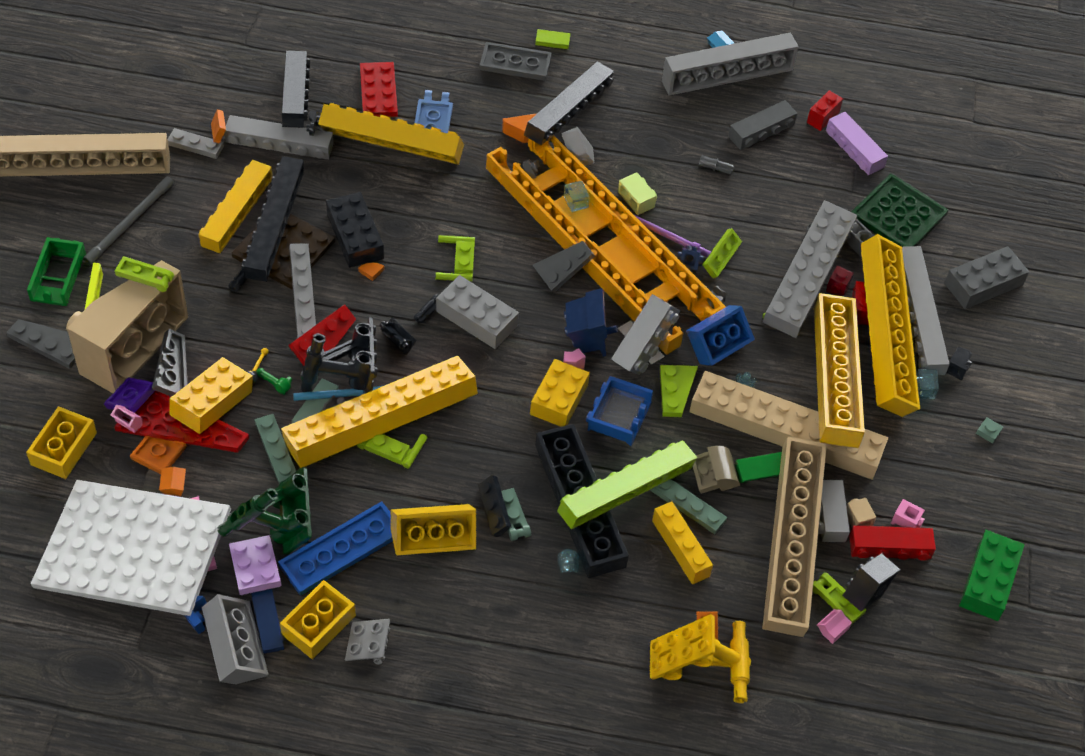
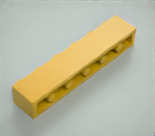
M252 160L244 168L243 174L240 178L236 179L233 188L227 192L223 202L218 204L217 210L209 217L206 226L201 228L199 238L202 247L217 253L223 251L271 182L273 177L271 166Z

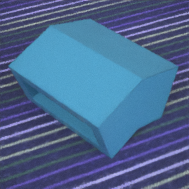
M723 31L714 32L707 37L708 44L712 48L734 44Z

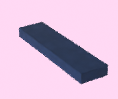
M272 588L251 593L263 654L284 650Z

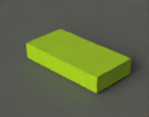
M538 29L535 45L568 49L570 33Z

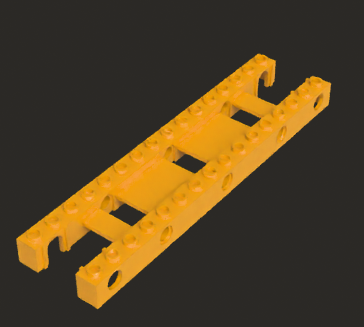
M554 135L551 138L554 149L550 146L549 141H546L541 146L528 138L530 151H533L543 161V164L550 168L534 179L520 167V163H513V171L509 169L506 149L504 150L502 147H499L487 154L486 169L564 250L581 241L587 244L595 257L582 268L634 322L652 294L665 302L677 296L687 306V309L691 310L701 321L726 307ZM562 181L572 190L555 201L544 193V191ZM606 226L617 235V237L601 246H598L588 238ZM654 273L663 284L646 294L634 285V283ZM707 298L713 302L714 309L709 305ZM674 326L672 335L669 333L667 338L658 345L666 355L681 346L683 337L681 328Z

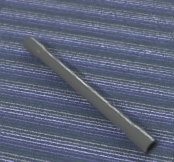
M166 176L130 214L83 257L84 262L91 266L124 231L174 185V181Z

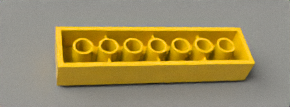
M334 103L323 105L318 123L323 131L459 165L464 143L455 132L448 131V133H443L438 128L431 127V129L424 128V125L418 123L410 125L407 124V121L401 119L393 121L390 120V117L384 115L376 117L371 112L363 111V113H360L351 107L343 109Z

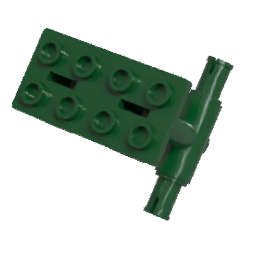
M300 468L280 483L277 488H269L263 494L255 495L247 502L241 503L235 511L229 514L227 520L217 527L218 533L222 537H226L234 530H240L250 522L271 528V538L276 543L283 545V554L286 555L311 539L312 530L307 468ZM273 506L280 509V514L270 513L266 510Z

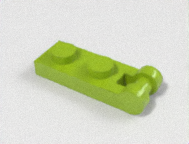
M124 256L115 269L116 276L155 287L161 292L167 290L168 283L174 278V273L170 270Z
M823 573L818 581L813 582L812 592L818 594L833 609L842 610L844 615L853 624L865 614L866 609L860 612L842 596L846 590L828 573Z

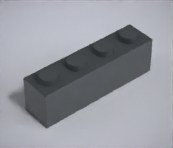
M784 100L730 125L728 137L742 150L765 140L767 137L776 135L782 130L793 127L798 113Z

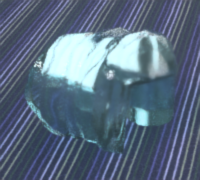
M745 372L743 375L739 373L736 375V382L754 388L756 377L751 380L749 372Z
M565 549L560 552L557 562L561 573L565 571L578 573V562L580 560L578 553L571 549Z

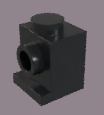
M958 347L949 361L950 365L946 373L962 381L966 371H968L972 364V361H970L972 353Z

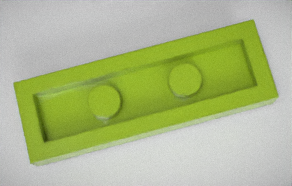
M732 228L727 229L702 264L712 278L719 276L742 243V240Z

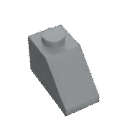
M578 127L562 133L566 148L585 167L594 163L593 147Z

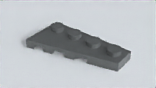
M18 319L6 332L9 338L68 369L76 363L67 331Z
M168 329L164 333L152 389L172 397L184 388L188 382L185 335Z

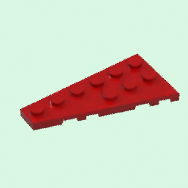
M156 390L135 412V414L142 418L143 424L135 433L119 423L115 425V431L179 441L186 444L237 453L249 440V434L219 419L201 434L197 433L170 416L171 396ZM125 416L122 417L123 419H125V420L128 421V422L131 421L130 419L126 418Z

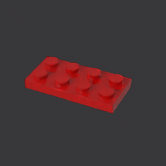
M394 62L360 63L363 111L371 112L376 117H380V115L398 117Z

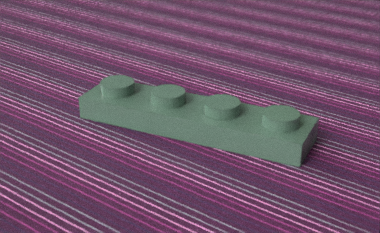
M270 414L254 420L280 485V483L294 474L296 469L274 414Z
M671 479L650 489L651 492L666 502L672 501L679 511L713 534H716L727 520L725 515Z

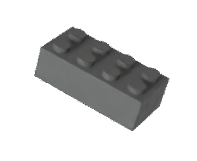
M1007 246L950 269L944 284L962 307L967 309L1023 286L1029 270Z

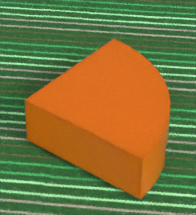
M366 263L358 268V272L372 281L385 270L384 265L379 263Z

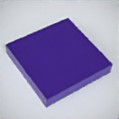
M128 377L105 401L104 405L107 409L114 410L116 405H121L135 413L154 393L155 390L152 389L153 382Z

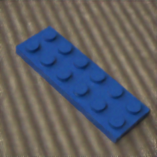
M381 501L278 561V566L301 596L318 586L323 580L330 579L393 541L391 534V512Z

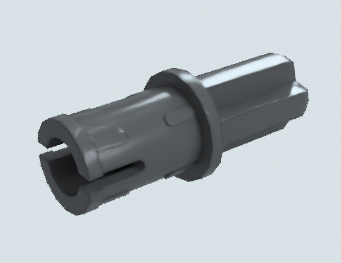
M702 155L699 161V166L713 169L714 172L718 170L732 174L734 170V165L719 161V158L714 159Z

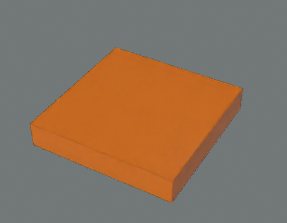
M145 436L131 453L130 458L161 474L162 468L171 467L186 449L187 445L179 441Z

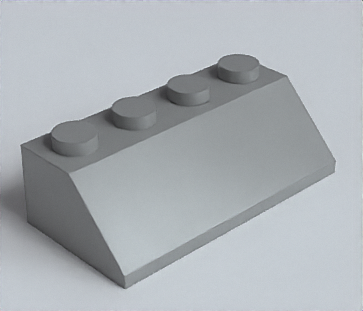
M217 594L202 607L219 681L239 684L266 677L269 674L250 601Z

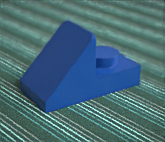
M197 596L191 616L184 615L198 634L205 630L203 625L205 620L199 612L207 603L203 596Z

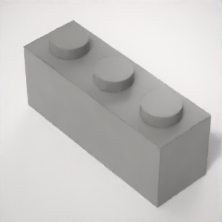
M823 480L818 534H821L822 542H846L850 533L843 480Z

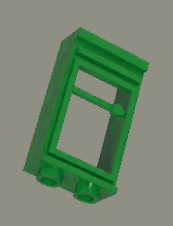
M46 238L27 288L30 301L68 306V300L83 257L86 255L83 242L60 238ZM52 255L74 258L67 278L45 276ZM43 279L64 282L63 289L41 286Z

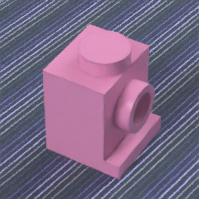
M903 499L894 514L891 524H897L901 527L921 528L925 520L922 518L925 510Z

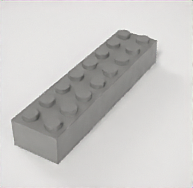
M790 32L665 57L662 83L668 95H674L792 71L798 51V44Z
M824 200L771 301L762 323L794 338L797 337L857 217L856 214Z

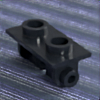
M391 317L389 322L382 321L380 323V330L407 355L417 340L393 317Z

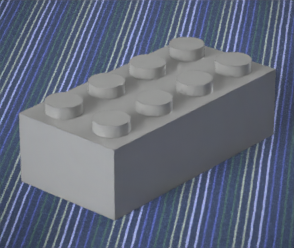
M461 275L436 298V312L494 349L518 326V311Z
M652 294L611 360L635 374L640 375L644 373L648 368V361L651 356L654 357L658 352V345L667 338L670 326L674 325L679 319L678 314L680 310Z

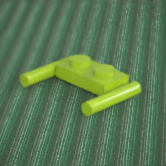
M439 235V243H456L454 273L436 272V280L454 281L461 275L472 282L475 237Z
M383 434L376 435L372 439L357 444V447L366 449L409 469L426 442L427 436L421 434L412 449H410L409 445Z

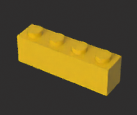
M671 501L655 508L652 522L692 585L710 577L713 564L674 503Z

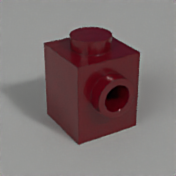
M836 266L829 279L826 291L833 295L844 297L854 273Z

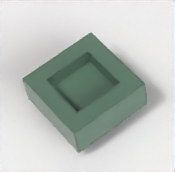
M986 417L976 434L993 444L1001 433L1003 426Z

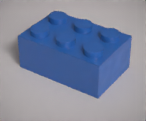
M728 305L686 330L698 362L702 365L712 366L755 340L742 306Z

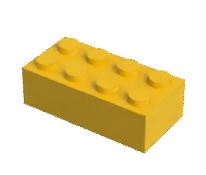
M222 357L170 398V416L201 434L252 392L253 375Z

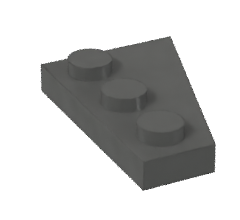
M581 241L533 264V267L551 291L556 292L593 259L595 255L587 244Z

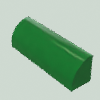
M782 452L737 459L735 468L739 482L779 476Z

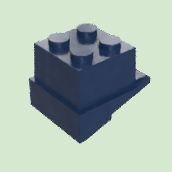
M600 288L586 292L585 297L565 303L566 311H564V318L567 323L565 334L567 337H570L574 347L579 348L582 353L600 350L604 357L606 356L605 339L607 335L617 333L618 328L617 325L606 328L604 290Z

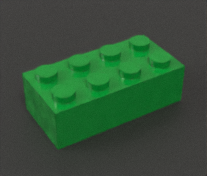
M985 530L979 542L959 607L999 621L1005 610L1025 544Z

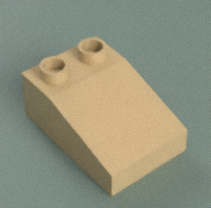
M162 260L154 266L170 270L174 273V278L168 283L169 286L165 292H161L152 286L128 280L93 301L83 312H75L68 320L66 329L79 374L111 393H114L128 377L132 378L162 346L164 333L168 329L176 331L188 318L181 272Z

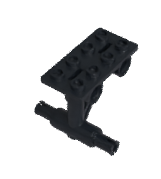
M369 317L367 323L356 325L352 340L326 352L323 349L325 336L320 333L313 335L312 345L307 349L304 368L300 376L302 380L300 393L312 392L313 384L317 382L319 373L345 375L346 378H350L348 383L351 388L363 390V394L373 391V378L377 377L378 368L374 367L377 361V353L374 352L377 340L373 337L376 333L373 317ZM347 355L351 359L348 362L336 361Z

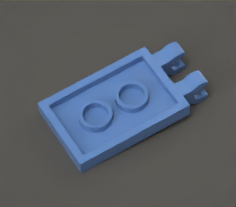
M425 90L424 99L418 100L414 123L424 125V128L427 129L434 127L440 129L443 133H448L453 103L449 102V93L442 92L441 101H433L432 91Z

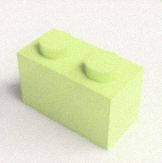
M637 172L619 180L618 193L637 215L655 207L656 192L647 185L645 179L641 178Z

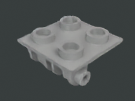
M390 619L352 622L345 661L373 659L375 664H382V661L385 660V649H387Z

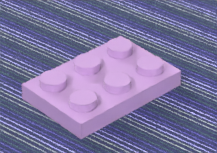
M270 535L229 544L240 595L281 586Z

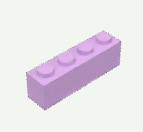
M846 112L829 119L826 132L862 170L870 175L885 168L888 155Z

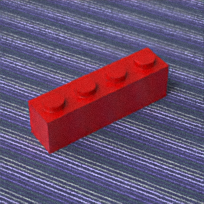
M853 525L849 535L851 557H877L882 553L886 558L927 560L932 558L936 550L933 528Z

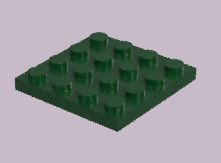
M890 173L851 212L857 215L856 219L874 233L901 247L917 246L948 214L949 210Z

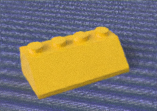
M470 504L391 509V534L396 555L476 549V509Z

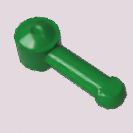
M263 368L257 369L258 377L273 384L280 394L284 395L291 388L293 379L290 376L278 379Z

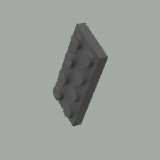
M486 42L479 70L546 81L552 52Z

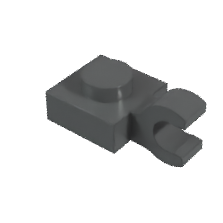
M530 159L523 161L522 165L525 172L532 179L536 178V172H538V167H540L538 160L536 159L534 162H531Z

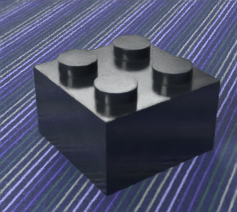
M882 553L875 558L872 556L865 565L860 564L855 569L854 573L856 575L846 583L845 587L847 589L842 596L862 612L884 595L900 569Z

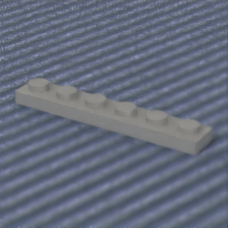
M290 244L289 246L297 338L316 325L309 244Z

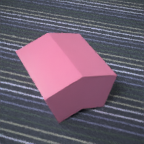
M578 348L573 352H564L563 362L584 370L586 356Z
M116 405L110 415L115 418L117 423L134 433L143 425L140 416L121 405ZM125 416L126 418L130 419L131 421L128 422V421H126L125 419H123L122 417Z
M834 609L817 626L822 635L833 644L850 629L852 622L844 615L842 610Z

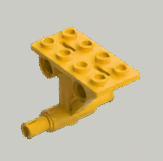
M711 614L651 640L650 678L655 680L663 677L667 680H678L682 677V668L690 664L699 667H730L731 683L734 685V702H747V685L750 682L749 667L751 659L749 657V642L745 635L746 623L743 621L732 623L733 639L730 641V648L720 644L719 640L715 639V617Z

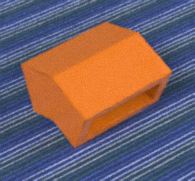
M178 467L162 468L160 492L165 495L181 497L184 490L186 469Z

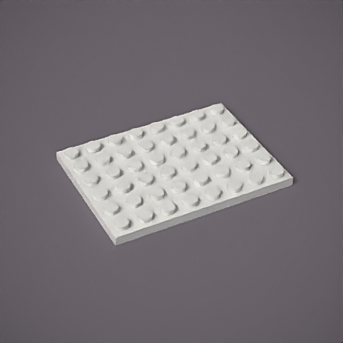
M76 480L31 585L33 588L191 616L196 598L200 593L221 537L217 527L227 520L231 511L230 505Z

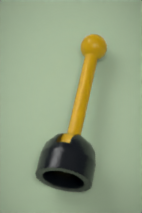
M267 348L261 349V355L252 371H246L253 375L252 387L255 386L258 380L256 370L264 356L269 352Z

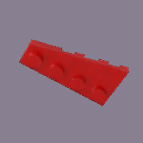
M344 304L288 346L304 366L307 356L306 352L308 347L312 345L314 334L320 333L325 336L323 349L326 352L335 348L356 318Z

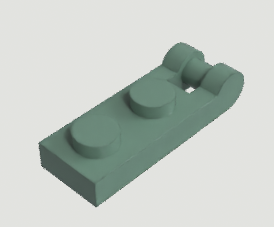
M514 488L501 491L512 527L507 530L510 540L514 541L518 540V537L524 536L526 538L531 536V529L527 524Z

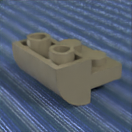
M707 447L708 452L696 455L697 459L693 469L701 494L718 488L721 491L740 486L733 457L727 447Z

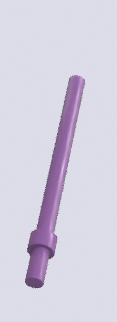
M636 216L649 230L684 247H687V245L698 247L697 250H701L700 254L705 257L710 255L711 251L701 247V244L697 242L692 243Z

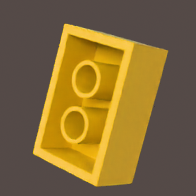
M554 359L531 401L530 415L560 427L568 425L588 386L590 372Z
M58 406L26 452L30 465L66 479L97 434L94 420Z
M323 580L280 622L281 634L313 660L356 616L355 604Z

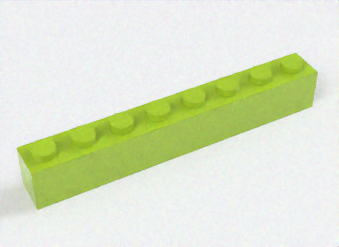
M683 440L676 444L673 442L662 451L657 450L648 458L643 457L637 463L629 464L619 472H612L603 480H596L587 488H580L573 495L568 494L564 496L560 501L561 504L557 512L568 526L573 529L690 470L697 456Z

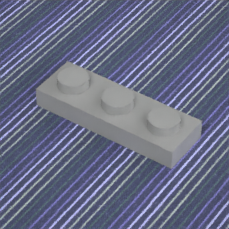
M176 128L173 129L167 139L169 146L215 159L218 158L224 147L222 141L216 143L211 138Z

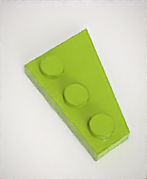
M660 365L663 417H682L698 366Z

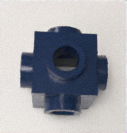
M687 245L686 248H682V252L678 251L677 258L693 272V270H698V266H702L703 255H700L701 250H697L698 247ZM692 255L694 258L692 261H688L686 257Z

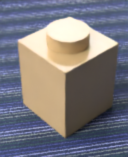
M867 498L851 500L846 507L851 527L853 525L873 526L876 515Z

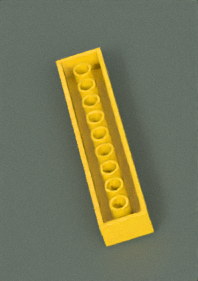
M877 234L861 243L877 406L904 417L919 410L920 402L903 252L901 246Z
M819 293L814 308L820 443L859 448L865 429L856 298Z
M455 356L281 428L284 442L299 467L302 468L372 439L376 435L391 431L478 394L476 378L459 356Z

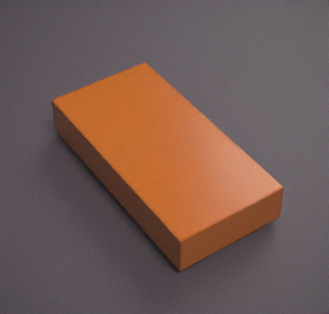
M218 109L211 122L213 142L216 143L221 142L226 131L224 112Z

